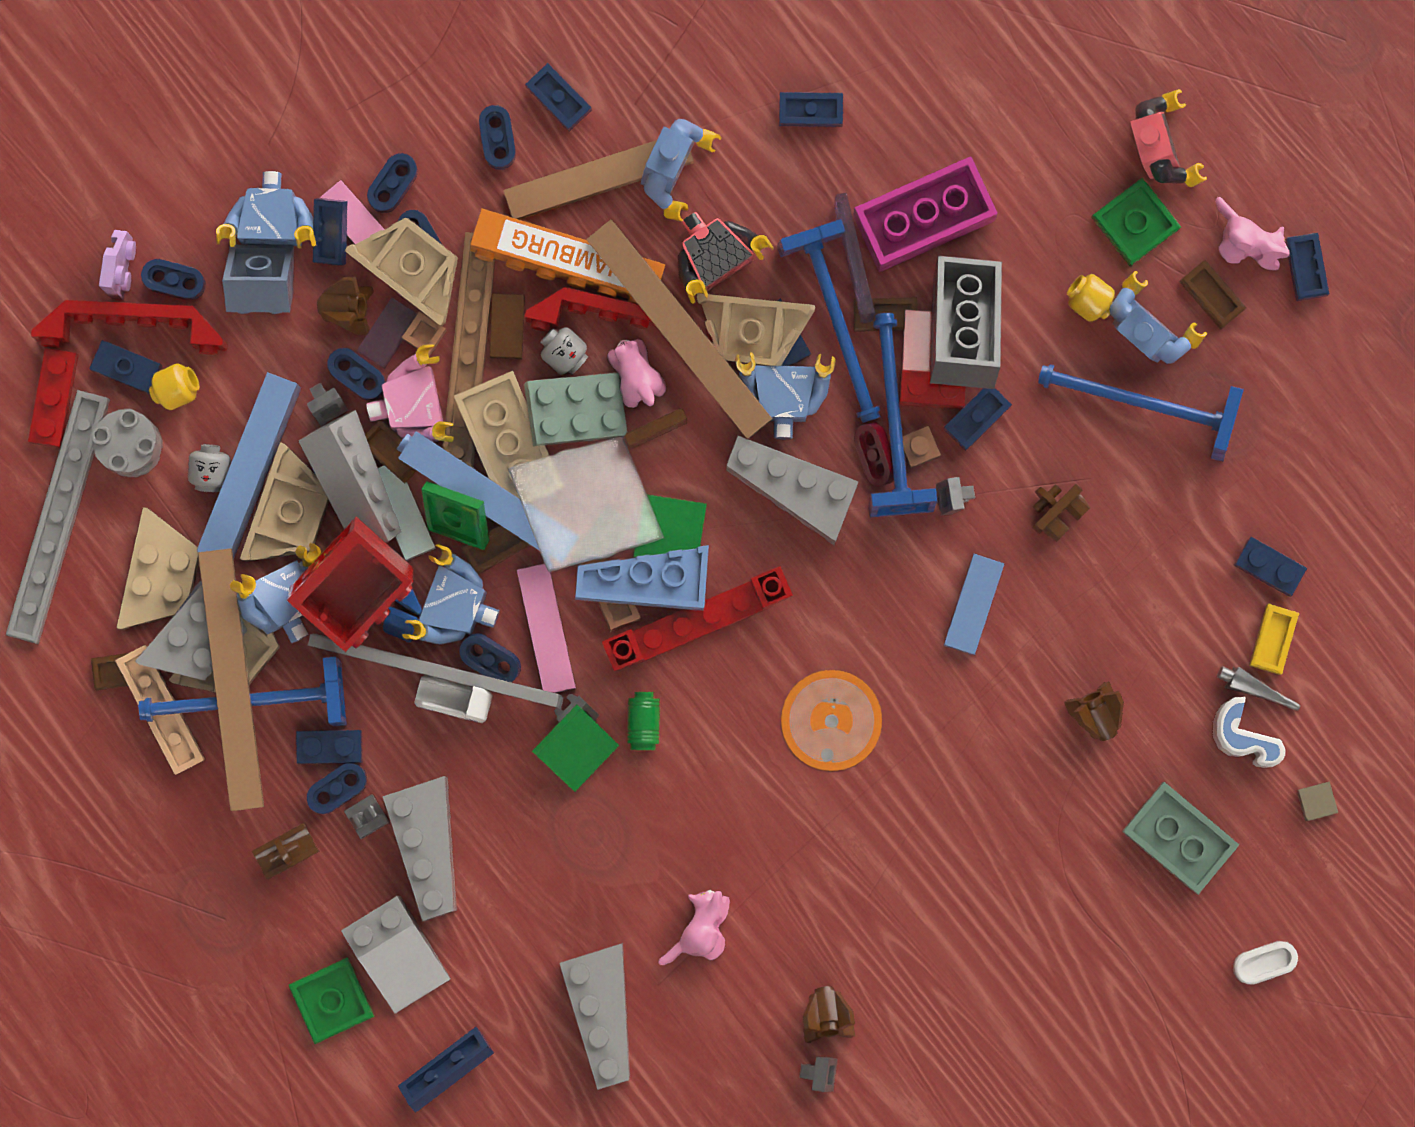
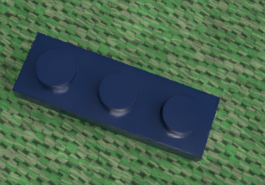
M474 1027L399 1084L398 1087L408 1105L416 1113L494 1054V1051L482 1032L477 1027Z

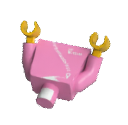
M433 344L420 346L416 354L403 361L388 376L387 382L382 384L384 400L367 403V410L370 421L389 418L391 429L397 432L401 438H404L407 433L413 436L417 431L432 442H438L439 440L452 442L454 437L445 436V430L449 426L452 427L453 423L443 422L433 370L430 366L425 367L427 364L439 362V356L429 358V350L435 347Z

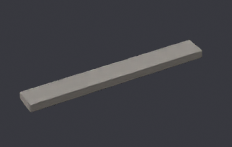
M77 390L6 636L35 644L40 642L95 453L92 432L97 427L98 422L106 416L110 402L109 398Z
M314 633L310 634L308 645L315 648L472 687L475 686L560 709L562 706L563 697L556 693L362 645L356 649L351 646L345 653L328 637Z

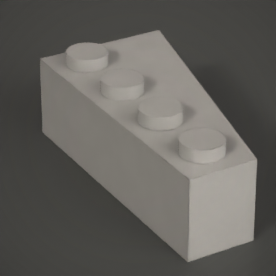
M356 410L325 424L298 440L344 529L357 517L385 543L401 533L398 519L393 511Z
M740 436L737 437L726 471L835 545L858 481Z
M446 776L383 796L422 921L457 911L448 794L449 786L448 777Z
M623 943L559 963L598 1090L630 1079Z

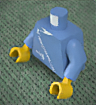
M684 119L675 120L670 129L663 127L645 165L640 183L644 185L645 193L660 208L664 209V216L667 219L681 222L683 219L680 217V211H688V205L683 202L674 201L670 194L694 142H696L698 147L715 152L716 150L711 147L712 142L715 138L721 140L719 134L702 129Z
M266 171L263 172L262 188L247 189L246 195L238 199L227 215L224 224L216 229V243L220 244L222 239L228 238L230 247H234L237 234V239L242 245H294L301 248L303 241L310 240L311 245L316 246L313 233V216L303 199L296 197L291 189H281L282 173Z
M1134 271L1122 283L1123 289H1121L1110 306V314L1115 319L1113 325L1151 360L1157 363L1160 360L1167 364L1174 363L1191 348L1196 349L1207 335V332L1203 334L1197 333L1194 330L1197 324L1192 323L1182 337L1178 338L1134 299L1148 285L1147 280L1140 283L1135 277L1138 272Z
M750 352L751 361L748 364L740 363L739 354H737L735 361L740 371V379L773 418L771 421H774V439H793V422H806L807 416L815 414L827 397L831 378L830 374L834 370L835 358L832 356L829 366H823L820 363L821 354L816 358L815 367L756 365L753 353Z
M310 542V549L307 554L306 547L300 545L296 548L295 552L298 558L302 559V562L298 563L296 560L256 581L253 577L241 574L242 583L233 580L230 583V588L238 593L237 600L242 618L260 630L263 629L266 634H270L283 627L291 643L297 642L309 635L300 619L304 616L287 601L290 586L321 554L320 548Z
M436 544V547L441 548L442 556L436 559L429 555V559L439 564L419 621H405V623L413 625V634H402L403 638L420 639L442 645L460 641L464 638L465 634L472 635L476 622L494 628L500 610L483 604L487 594L482 589L483 580L468 562L452 554L448 547Z

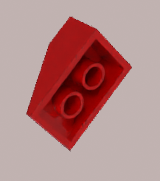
M905 310L899 404L903 406L962 410L965 405L966 386L930 383L932 312Z

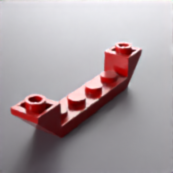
M567 287L562 288L529 308L525 313V320L527 323H531L530 327L543 332H549L550 328L558 329L563 305L568 306V311L576 314L586 315V311L599 313L598 318L610 322H617V318L629 320V325L636 328L648 329V325L656 327L639 304Z
M65 300L31 330V337L40 342V346L58 348L60 343H69L71 318H74L73 322L79 324H93V319L105 320V324L123 326L125 321H137V325L142 327H156L157 322L169 323L171 328L186 329L188 324H192L191 345L195 349H199L200 354L218 355V350L227 351L228 344L193 306Z
M778 566L752 577L749 582L706 599L703 611L683 609L632 631L630 629L602 641V644L615 672L645 662L758 614L792 597L793 594L781 566Z

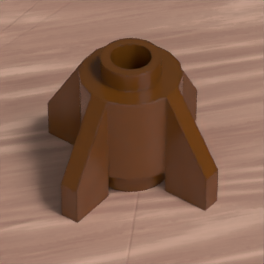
M343 277L324 290L317 300V311L326 322H332L356 335H368L370 330L367 319L364 317L367 312V300L374 293L373 287H358L356 277Z
M1109 681L1104 682L1097 691L1091 692L1082 698L1068 699L1064 702L1068 713L1080 726L1090 733L1092 738L1106 741L1118 734L1117 730L1122 725L1124 701L1119 691H1113Z
M831 986L815 989V993L809 996V1002L803 1016L805 1042L811 1043L821 1037L837 1035L847 1038L854 1037V1012L842 997L841 992L834 991V988Z

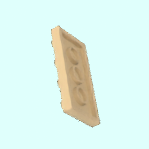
M513 371L454 395L491 481L527 504L563 489L545 445L533 447L527 403Z

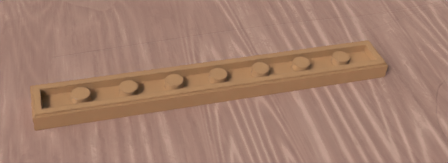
M612 219L586 239L747 439L773 419Z
M465 232L445 422L453 423L452 427L446 428L445 436H452L454 439L452 442L443 441V449L474 468L476 447L454 395L478 386L483 382L495 258L493 262H488L475 257V252L470 251V244L474 233Z
M232 549L198 552L230 810L238 811L264 807L243 632L237 600L238 593L230 588V583L233 580L236 581Z

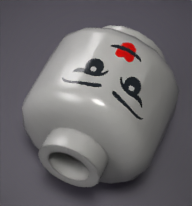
M568 327L562 328L558 332L551 329L540 342L544 345L541 351V358L560 375L567 372L572 375L588 358L585 354L587 351L586 343Z
M203 444L201 445V450L190 453L188 481L195 485V490L220 492L230 467L231 460L229 455L220 452V446Z

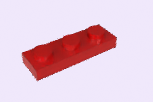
M45 348L29 432V443L61 448L79 355L77 353Z

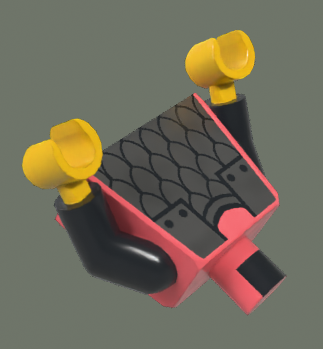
M1178 89L1163 94L1162 97L1139 103L1135 108L1136 120L1130 121L1142 165L1149 178H1154L1159 183L1182 184L1185 182L1189 187H1194L1205 181L1207 177H1202L1198 173L1199 170L1204 168L1201 163H1196L1186 170L1180 168L1164 111L1172 112L1186 106V103L1180 104L1177 100V94L1182 93V91Z
M694 212L681 222L690 237L681 243L682 251L678 255L679 279L687 291L690 302L694 304L696 303L694 295L703 293L705 298H707L709 290L752 262L754 259L753 252L759 260H763L764 256L760 251L765 247L773 250L774 247L766 236H758L750 229L732 221L722 222L717 218L705 225L698 213Z

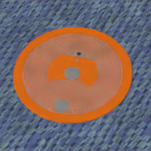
M824 670L803 678L792 688L783 705L781 727L787 745L801 761L820 770L838 771L860 763L872 752L881 733L882 713L875 694L864 681L844 671Z

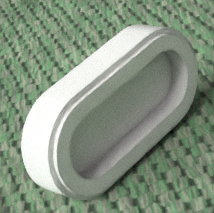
M1276 941L1238 955L1233 963V972L1242 983L1257 984L1291 972L1297 965L1298 954L1291 944Z

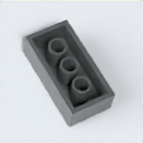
M938 256L933 276L930 383L987 389L995 388L1001 357L1002 262Z

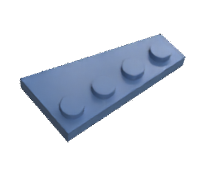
M709 545L683 551L682 549L668 551V553L651 556H637L632 559H617L579 565L577 568L575 600L703 611L705 606Z

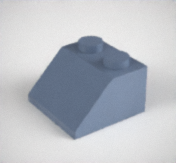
M235 245L230 247L222 280L226 312H237L240 314L250 312H269L272 314L290 312L293 298L294 245Z

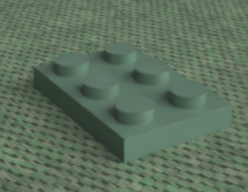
M619 373L534 380L524 383L533 447L623 438L628 433L622 393L620 391Z
M1165 782L1161 783L1122 830L1127 837L1197 895H1199L1239 846L1235 840Z

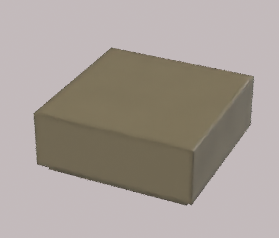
M1330 781L1297 790L1305 821L1339 813Z

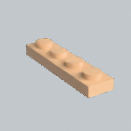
M146 645L115 660L138 705L139 701H144L145 698L150 697L152 703L175 701L159 669L139 665L135 662L147 648ZM182 713L157 715L153 717V722H148L175 775L205 760Z

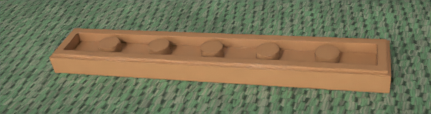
M657 140L503 190L512 218L521 220L641 181L645 165ZM691 151L684 166L694 163Z

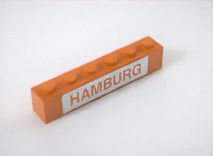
M481 208L470 244V251L475 252V257L488 262H493L495 258L505 261V265L514 270L524 271V268L537 271L536 275L543 279L554 280L557 277L567 280L566 284L573 288L584 290L587 286L597 289V294L614 299L616 296L628 299V302L638 304L587 240ZM643 258L661 280L665 264Z

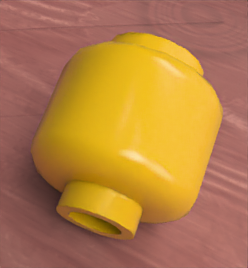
M1094 274L1080 275L1067 291L1069 296L1068 305L1089 322L1095 321L1100 317L1105 319L1110 315V306L1113 303L1115 292L1112 287Z
M177 363L154 373L149 392L156 404H161L164 408L173 410L194 401L200 386L195 372L190 367Z

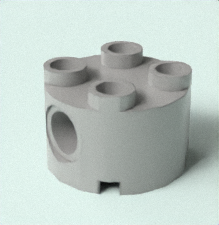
M132 409L114 411L98 422L97 427L92 432L93 449L97 459L113 473L127 477H139L150 472L158 464L161 448H163V440L159 429L143 414Z

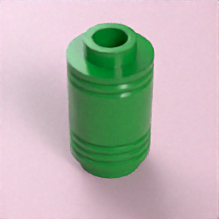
M634 692V698H628L627 743H630V750H656V744H659L660 699L654 698V692Z

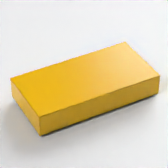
M1271 604L1266 605L1249 666L1278 675L1283 673L1299 616L1298 612Z

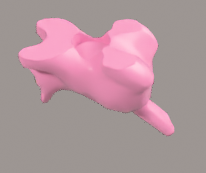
M1217 197L1215 202L1218 211L1228 221L1223 232V241L1219 246V252L1222 257L1229 263L1238 264L1249 256L1267 270H1278L1280 267L1278 259L1287 258L1290 254L1285 243L1284 227H1280L1274 233H1268L1251 220L1239 217L1221 197Z
M622 340L615 350L609 351L607 357L611 366L619 373L621 378L620 391L623 403L627 407H637L641 400L648 406H652L654 404V395L658 397L663 396L666 392L665 381L660 373L650 366L647 349L643 340Z
M711 890L697 895H688L689 900L694 904L695 915L684 930L680 941L661 957L658 963L660 965L671 963L681 953L703 956L708 960H714L719 957L724 951L725 938L718 927L728 914L729 897H722L720 891L713 892Z

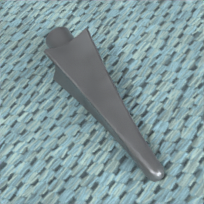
M1222 666L1217 674V678L1227 682L1225 685L1227 689L1267 699L1293 710L1300 709L1298 703L1274 691L1240 667L1237 669L1233 667L1230 670Z

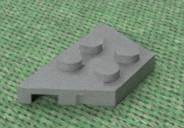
M202 585L135 660L137 664L204 681L212 673L213 667ZM241 617L242 632L244 636L247 632V629Z

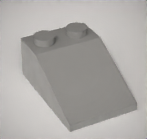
M401 896L394 897L341 930L356 957L395 1014L451 979Z

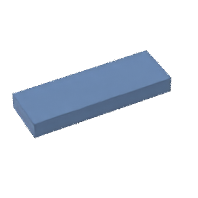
M973 554L944 646L975 655L1004 563Z

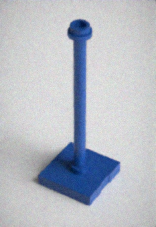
M842 219L782 238L779 240L777 248L780 257L804 250L805 254L810 255L861 408V412L856 414L864 423L879 418L880 407H873L821 251L824 248L823 243L840 238L845 232Z
M893 313L875 315L873 327L880 331L895 489L892 492L871 494L869 501L870 518L934 512L937 504L936 488L911 491V488L907 486L892 327L897 326V320L894 319Z
M1055 365L1042 366L1038 383L1044 385V388H1049L1051 383L1211 426V430L1218 432L1211 459L1224 461L1244 389L1231 386L1224 413L1216 411V414L1059 373L1054 371Z
M337 657L323 658L325 683H320V687L251 693L252 706L321 700L322 703H327L328 723L334 727L345 726L347 721L342 663ZM150 697L145 698L144 701H139L138 705L140 720H147V722H153V717L157 715L218 710L216 697L152 703Z

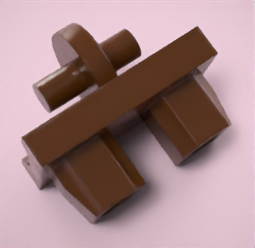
M1056 484L1048 492L1042 487L1035 491L1040 500L1033 508L1038 513L1046 506L1050 508L1032 527L1038 534L1043 531L1048 537L1057 542L1069 530L1057 516L1066 509L1078 521L1091 508L1080 495L1083 490L1077 484L1058 502L1055 500V497L1062 490Z
M305 823L252 851L267 880L320 852Z

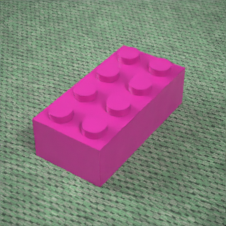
M970 156L855 207L853 217L878 271L881 272L994 222L998 213Z

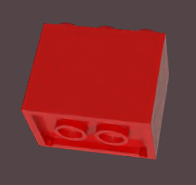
M355 517L290 586L287 601L346 653L351 646L356 649L365 641L369 635L367 631L374 622L379 625L391 612L389 607L396 599L401 602L413 589L411 584L414 581V568L359 518Z

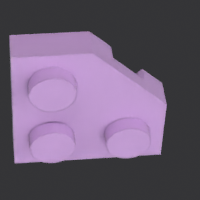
M114 230L111 242H114L115 245L113 248L107 247L103 255L99 287L110 298L123 300L125 291H129L131 286V273L128 272L129 260H134L136 242L132 241L133 238L127 231Z

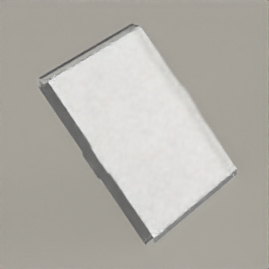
M622 436L577 449H566L555 455L515 465L508 469L548 572L593 559L608 558L617 552L664 538Z

